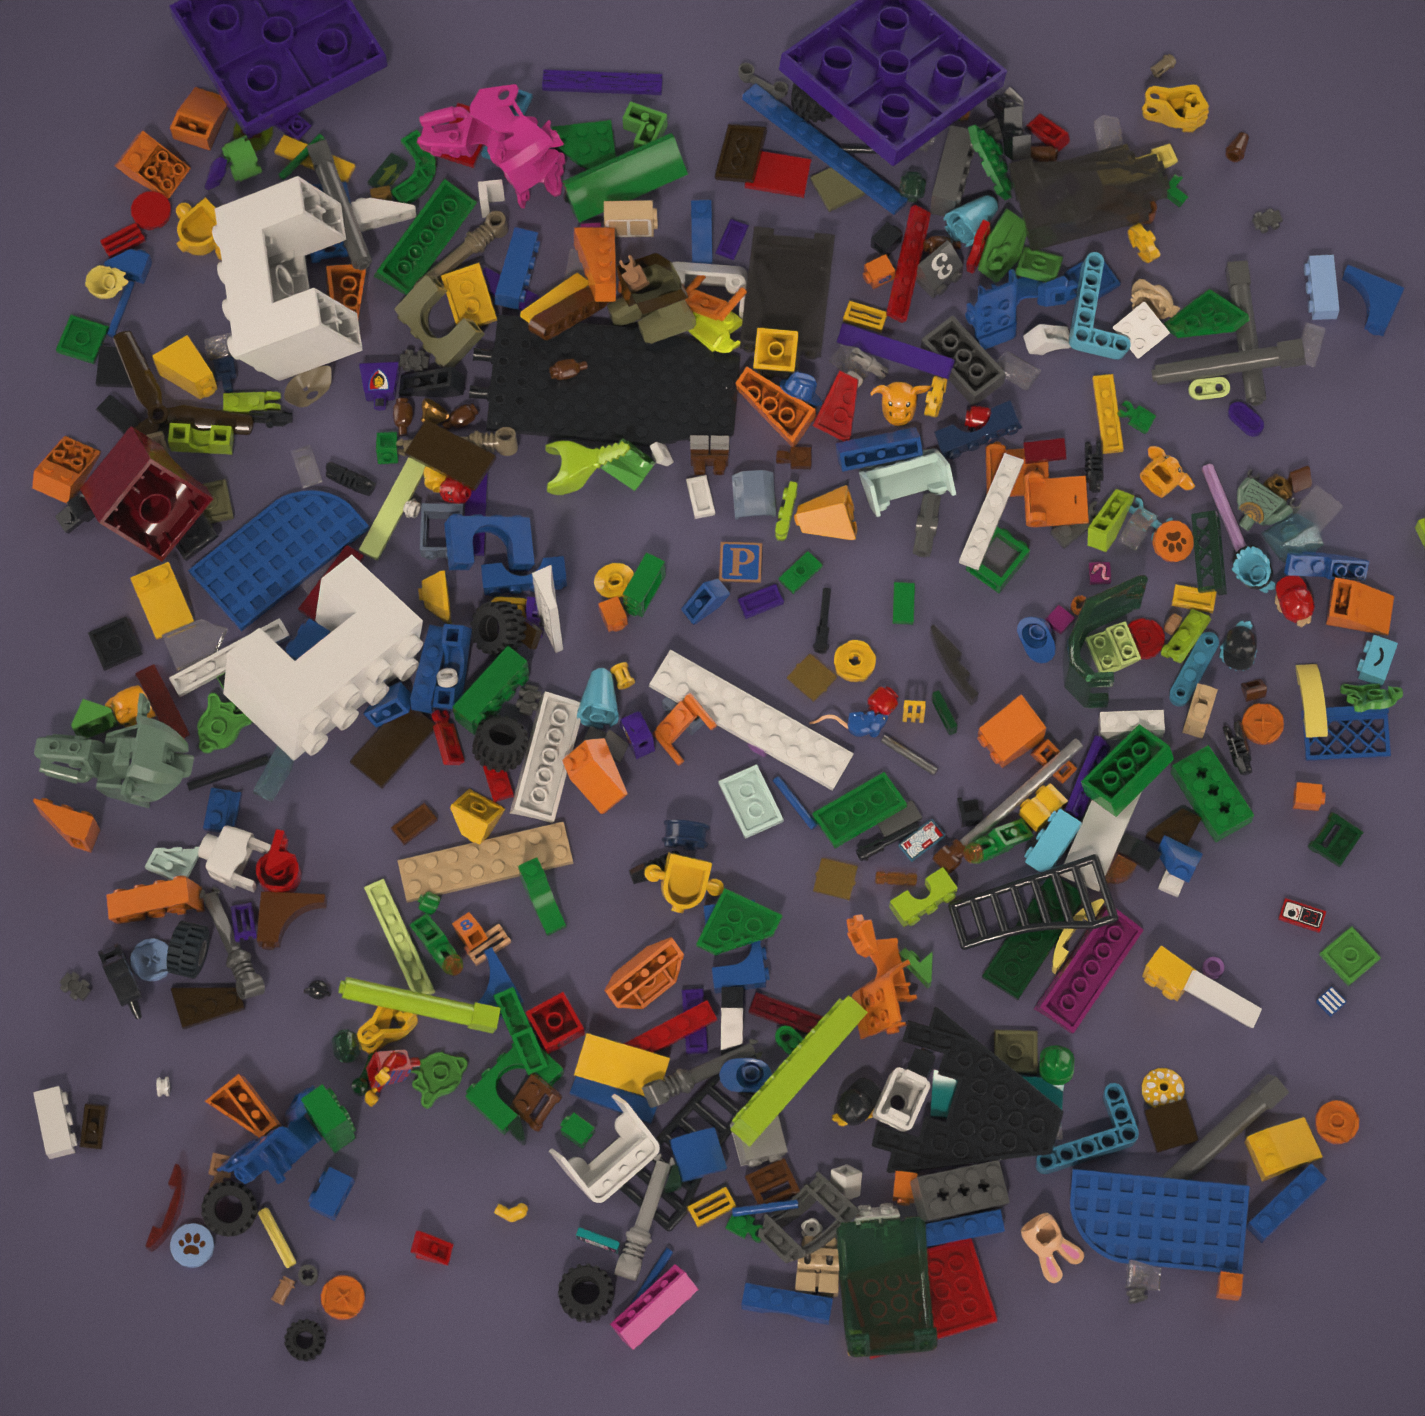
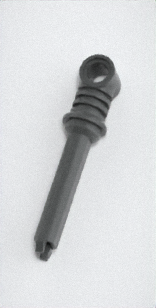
M212 887V892L205 894L204 889H202L199 897L204 899L227 951L226 966L231 969L234 975L239 997L244 1000L263 995L265 991L263 979L259 974L255 973L251 963V954L243 950L239 942L235 941L234 930L218 896L220 890Z
M749 1039L748 1044L690 1070L678 1068L673 1076L669 1075L668 1078L665 1077L663 1080L657 1079L643 1085L642 1090L649 1107L653 1108L669 1101L670 1097L673 1098L680 1093H690L696 1083L719 1074L721 1067L730 1059L754 1057L760 1059L763 1053L761 1051L755 1053L752 1046L758 1043V1041Z

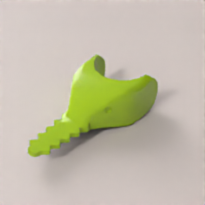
M556 441L546 444V452L553 455H561L562 459L559 473L552 481L547 483V492L553 495H565L579 490L597 468H600L601 465H606L608 461L612 462L613 459L618 460L620 455L624 457L629 451L630 446L623 441L619 445L614 443L613 446H602L600 449H590L573 441Z

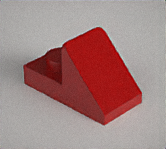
M276 829L265 866L268 876H273L297 862L296 855L283 852L287 850L289 842L283 830Z
M416 1231L410 1252L416 1254L417 1259L448 1265L454 1244L425 1232Z

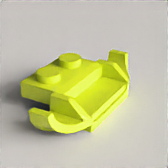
M733 311L723 321L719 319L716 321L693 312L696 326L694 329L688 330V332L712 352L729 353L740 346L741 342L739 340L734 342L730 339V334L743 325L742 319Z

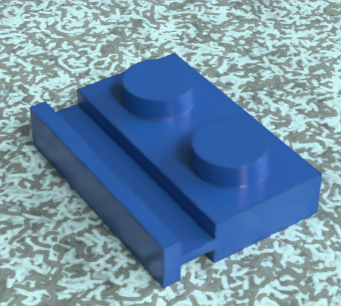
M211 788L203 829L221 833L226 825L236 828L242 793Z

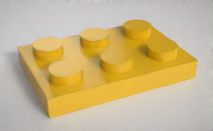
M480 263L441 275L444 288L447 290L446 294L456 326L463 318L473 320L478 327L497 321Z

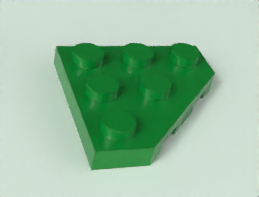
M611 120L552 127V130L557 131L564 143L563 146L554 147V149L567 155L571 161L581 168L584 167L586 170H589L616 158Z
M978 126L968 127L972 146L975 152H978L981 159H984L981 161V164L987 176H990L993 183L996 184L993 187L996 194L1004 200L1012 198L1010 191L1012 190V184L1007 178L1006 172H1008V168L1002 158L1004 151L1001 144L997 143L992 136H988Z
M1209 289L1166 321L1164 326L1175 337L1184 338L1235 332L1250 319L1247 313Z
M724 888L696 946L711 954L718 955L772 937L783 915Z

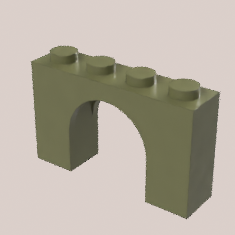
M425 275L394 310L398 314V319L410 327V333L423 342V348L436 357L435 362L440 367L454 368L485 333L473 320L463 318L445 337L437 338L434 336L428 324L429 313L447 290L436 277Z

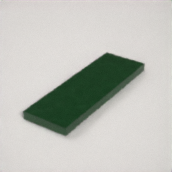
M1046 879L1041 886V890L1051 921H1065L1052 879ZM1061 879L1072 916L1074 917L1082 905L1078 889ZM1034 897L1026 909L1030 924L1043 922ZM1020 920L1017 922L1015 927L1021 926ZM1064 929L1029 932L1008 937L982 975V978L1016 1000H1019L1059 940Z

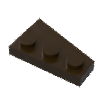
M170 988L183 1030L245 1010L243 1000L239 997L236 988Z

